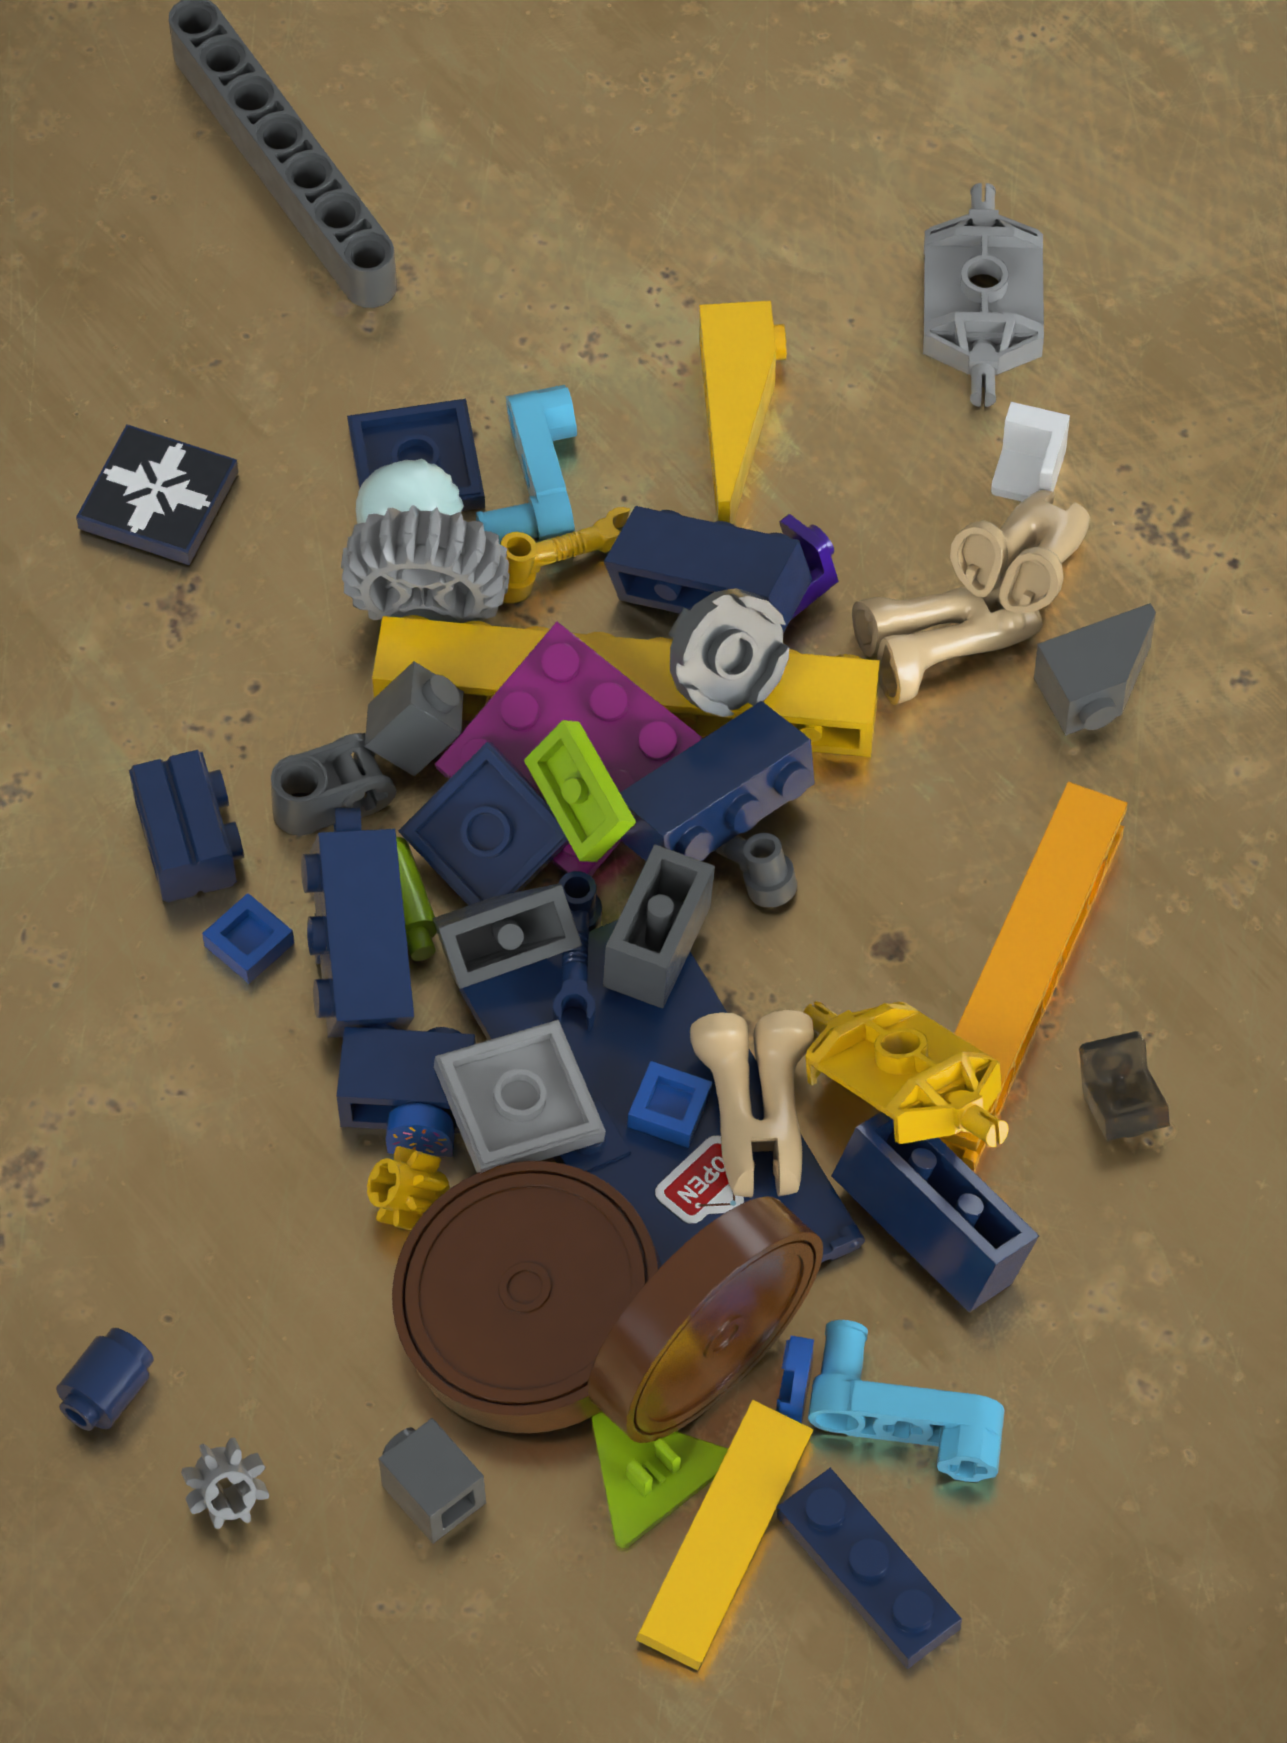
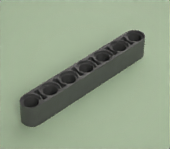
M210 0L179 1L172 7L168 19L173 57L178 68L347 298L355 305L364 308H376L388 303L397 291L395 252L389 236L219 8Z

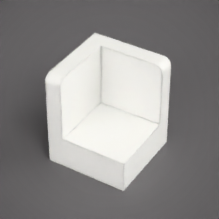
M1015 402L1010 403L1005 419L1002 451L992 480L991 493L993 495L1022 502L1031 494L1040 490L1054 492L1066 452L1070 415Z

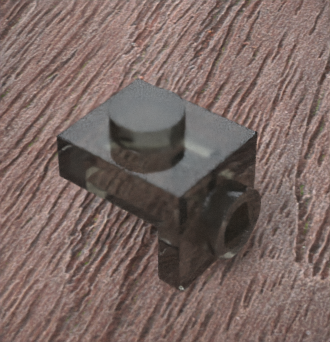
M1133 1031L1091 1041L1079 1047L1083 1098L1107 1141L1122 1137H1136L1147 1131L1170 1126L1168 1103L1148 1070L1146 1041L1141 1032Z

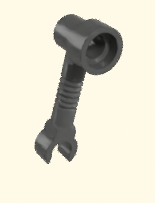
M760 833L748 840L737 835L714 850V852L739 864L741 871H743L748 895L755 904L762 907H777L785 904L795 895L798 883L793 863L784 855L781 842L775 835Z

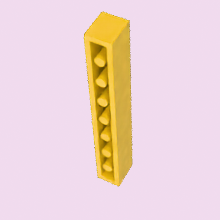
M408 615L402 618L382 616L372 675L374 698L415 661L434 674L448 678L457 688L464 691L462 720L472 721L550 629L541 626H531L525 629L491 626L482 621H467L465 623L434 621L418 615ZM605 632L573 633L702 738H705L753 707V705L747 703L739 709L730 710L734 715L722 717L704 712L691 704L677 691L670 672V646L673 641L672 639L656 637L649 640L615 637ZM789 649V659L781 680L763 702L811 739L812 752L871 757L880 660L863 659L852 654H840L837 656L802 654L796 650Z

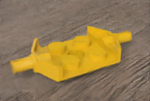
M819 1001L813 1002L814 1007L812 1004H809L804 1009L803 1013L808 1014L812 1018L813 1030L820 1034L808 1048L805 1055L808 1083L810 1085L816 1084L817 1078L822 1072L892 1118L895 1142L898 1144L955 1135L961 1131L971 1132L990 1147H996V1141L998 1144H1001L1006 1139L1009 1130L1008 1124L988 1112V1109L1002 1089L999 1061L904 1002L883 1003L878 1007L856 1012L847 1010L839 1015Z

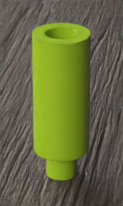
M396 837L407 947L411 958L415 961H421L430 958L436 952L432 937L437 933L432 919L435 918L409 843L405 838Z

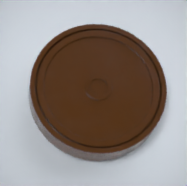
M524 1161L499 1165L485 1172H478L447 1190L433 1202L412 1228L403 1245L394 1273L392 1308L395 1326L407 1356L425 1385L443 1404L458 1415L478 1425L511 1433H539L562 1429L580 1423L601 1412L591 1402L588 1395V1380L594 1361L618 1318L662 1264L642 1218L631 1203L609 1183L582 1169L561 1163Z
M766 1196L749 1200L712 1221L688 1240L656 1271L618 1318L602 1344L590 1372L588 1395L591 1402L631 1440L638 1443H648L664 1438L698 1418L749 1373L789 1325L807 1297L820 1269L823 1257L821 1238L779 1199Z

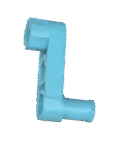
M565 385L506 396L510 429L529 493L528 503L486 512H476V521L483 523L484 531L498 534L499 544H501L503 537L511 532L525 533L533 539L536 538L537 542L574 532L575 526L572 509L553 441L577 436V425L569 389Z
M834 1320L826 1324V1341L821 1374L814 1378L808 1415L809 1422L824 1431L847 1434L848 1436L939 1447L937 1458L938 1471L948 1474L955 1480L979 1482L996 1477L999 1468L1005 1412L1002 1404L992 1398L977 1394L862 1381L863 1354L868 1329L864 1325L850 1320Z

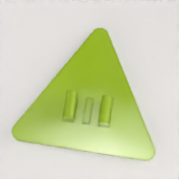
M602 1411L592 1416V1425L616 1545L621 1548L630 1547L712 1482L729 1448L679 1432H674L653 1442L638 1443L631 1440Z

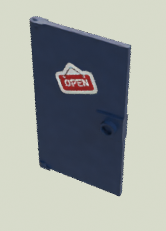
M618 920L589 931L588 992L595 1000V1022L588 1032L586 1030L585 1012L580 1008L570 1007L562 1013L561 1027L606 1132L603 1142L554 1156L553 1158L556 1163L566 1164L589 1172L619 1191L642 1218L662 1265L700 1230L727 1211L749 1200L766 1196L779 1199L821 1238L823 1243L822 1262L829 1259L832 1261L861 1247L865 1242L864 1236L854 1223L802 1135V1175L797 1193L784 1196L777 1195L775 1176L773 1174V1151L752 1152L755 1164L752 1198L734 1196L728 1183L722 1158L720 1109L715 1080L711 1069L695 1055L690 1040V1027L697 1019L708 1014L727 1013L692 953L689 952L664 1008H660L603 987L606 945ZM563 953L460 989V993L487 1040L553 1021V1001L555 996L562 991ZM749 1049V1090L752 1115L755 1119L763 1120L764 1108L758 1064ZM650 1061L712 1081L711 1096L689 1148L627 1127L628 1113Z

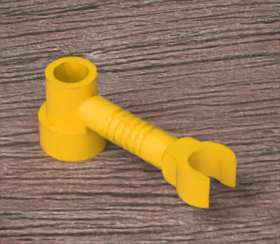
M626 507L614 508L608 512L606 518L599 519L591 527L535 542L531 536L522 532H511L505 535L500 545L507 548L508 573L510 576L508 592L504 594L503 602L518 603L525 600L531 594L536 574L540 572L542 566L597 550L605 553L609 552L621 532L616 528L625 525L631 509Z

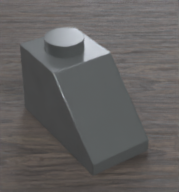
M1151 603L1037 644L1034 679L1065 736L1085 728L1087 730L1100 729L1111 723L1116 717L1122 715L1151 648L1156 616Z
M560 883L495 896L432 918L452 977L459 989L582 946L563 887Z

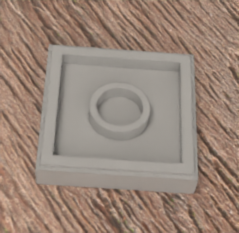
M559 1020L435 1056L434 1069L477 1173H482L496 1166L508 1163L545 1160L604 1141L605 1128Z

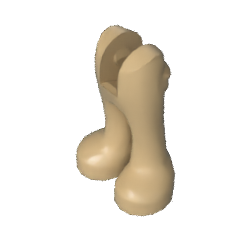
M1048 490L1037 491L1023 500L1014 509L1000 529L993 523L984 520L971 523L955 536L951 544L950 559L955 573L966 589L978 597H986L996 587L1005 573L999 598L1000 604L1007 611L1015 613L1035 612L1048 606L1058 595L1062 587L1064 576L1061 564L1079 548L1088 531L1090 516L1087 510L1075 502L1065 511L1053 505L1054 492Z
M1003 576L986 597L975 596L963 586L944 593L905 600L886 597L862 599L856 601L853 605L852 622L855 637L864 654L869 657L878 655L877 660H880L879 680L881 687L889 702L896 705L909 701L918 694L924 671L930 666L955 657L1006 648L1037 634L1043 626L1039 610L1026 613L1007 611L1000 604L999 598L1000 588L1004 579ZM959 623L956 625L946 626L938 629L918 632L920 630L938 624Z
M775 1011L761 1017L755 1025L753 1040L762 1088L763 1120L755 1119L752 1115L748 1064L749 1035L748 1024L745 1019L734 1013H714L697 1019L690 1027V1040L695 1055L711 1069L715 1080L720 1109L722 1158L728 1183L734 1196L752 1198L755 1168L752 1152L773 1151V1174L775 1176L778 1196L797 1193L799 1190L803 1154L794 1095V1072L797 1063L806 1054L814 1039L812 1018L801 1011Z

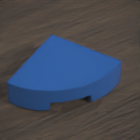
M790 1336V1340H786L782 1363L784 1372L776 1411L802 1423L813 1368L814 1339Z

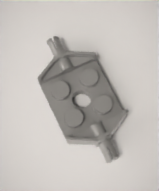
M978 183L972 186L970 190L971 209H969V214L932 226L925 231L923 354L966 374H970L971 403L981 407L982 387H984L985 407H988L996 402L995 375L1042 357L1044 342L1043 234L1033 227L999 215V210H995L996 189L989 183L985 185L984 202H982V183ZM987 274L995 277L999 283L990 288H981L972 284L969 279L975 275Z

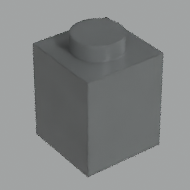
M413 661L368 704L365 747L411 775L416 776L461 734L464 691L457 688L448 678L436 675Z
M433 1418L416 1430L410 1427L399 1432L387 1443L383 1450V1455L378 1458L382 1486L432 1544L486 1504L484 1475Z

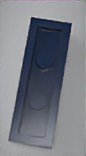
M831 1467L777 1506V1518L906 1669H909L961 1629L962 1618Z

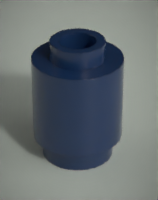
M111 1328L105 1336L95 1337L56 1387L57 1393L62 1400L59 1405L61 1412L72 1423L84 1430L91 1431L94 1426L101 1429H110L149 1379L147 1369L154 1362L152 1353L140 1340L119 1328Z

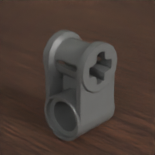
M366 733L349 734L337 739L333 743L300 754L289 755L275 765L271 774L272 813L274 821L280 829L288 834L308 835L319 829L334 825L335 808L360 807L361 817L381 811L392 802L396 796V787L390 777L382 774L375 759L376 753L365 747ZM294 793H307V794H309V795L304 796V797H294V796H291V795L294 794Z

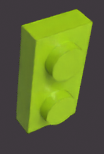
M562 720L524 759L526 766L579 861L597 862L636 823L580 722Z

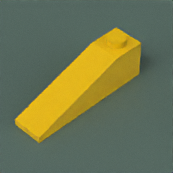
M771 300L699 305V345L716 521L734 524L775 387L776 360H786L787 357L785 325L773 324Z

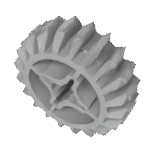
M412 505L409 511L401 512L395 508H388L385 516L369 514L365 523L354 525L352 536L348 537L347 548L343 549L341 561L344 593L353 599L354 607L360 610H368V616L372 620L382 619V616L402 618L408 615H418L434 621L465 623L467 621L483 622L484 619L496 616L498 606L503 604L504 594L508 592L510 574L508 573L507 548L499 544V535L491 531H484L483 523L480 521L466 522L463 520L462 513L458 512L448 515L440 513L437 507L433 511H420L415 505Z

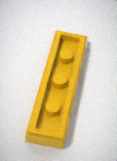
M752 1400L636 1637L637 1641L697 1671L699 1670L814 1429Z

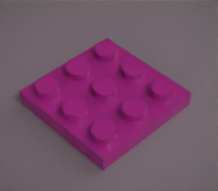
M557 621L435 763V766L439 772L450 779L487 741L492 742L541 793L524 759L562 720L576 721L582 725L618 791L621 792L703 738ZM619 839L597 862L579 861L569 843L551 863L565 874L572 871H582L592 876L621 840Z

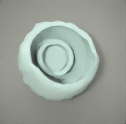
M423 459L403 460L375 470L362 483L356 499L357 524L365 523L369 514L385 516L388 508H395L401 512L409 511L412 505H415L420 511H433L437 507L440 513L453 515L458 512L461 513L464 505L459 497V489L452 483L451 475L445 473L436 464H429Z

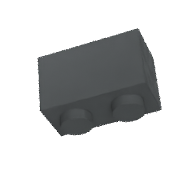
M654 844L606 945L603 987L664 1008L711 907L715 866Z

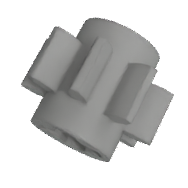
M230 1438L226 1447L210 1449L204 1443L199 1445L202 1456L198 1459L195 1468L185 1467L181 1471L185 1483L191 1488H195L185 1498L192 1514L200 1513L208 1507L210 1518L216 1529H220L225 1520L241 1518L244 1522L249 1523L251 1521L249 1511L252 1509L256 1499L263 1500L269 1498V1492L264 1482L255 1478L265 1470L261 1457L258 1453H254L242 1459L241 1449L236 1438ZM227 1477L233 1485L223 1489L217 1482Z

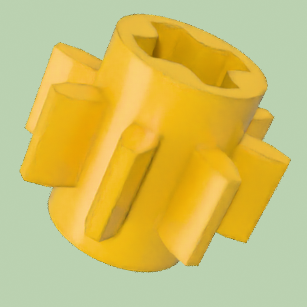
M397 1146L394 1152V1159L385 1158L377 1162L370 1172L367 1183V1194L370 1202L380 1208L376 1220L411 1231L422 1214L433 1202L450 1189L446 1175L437 1171L441 1159L437 1156Z

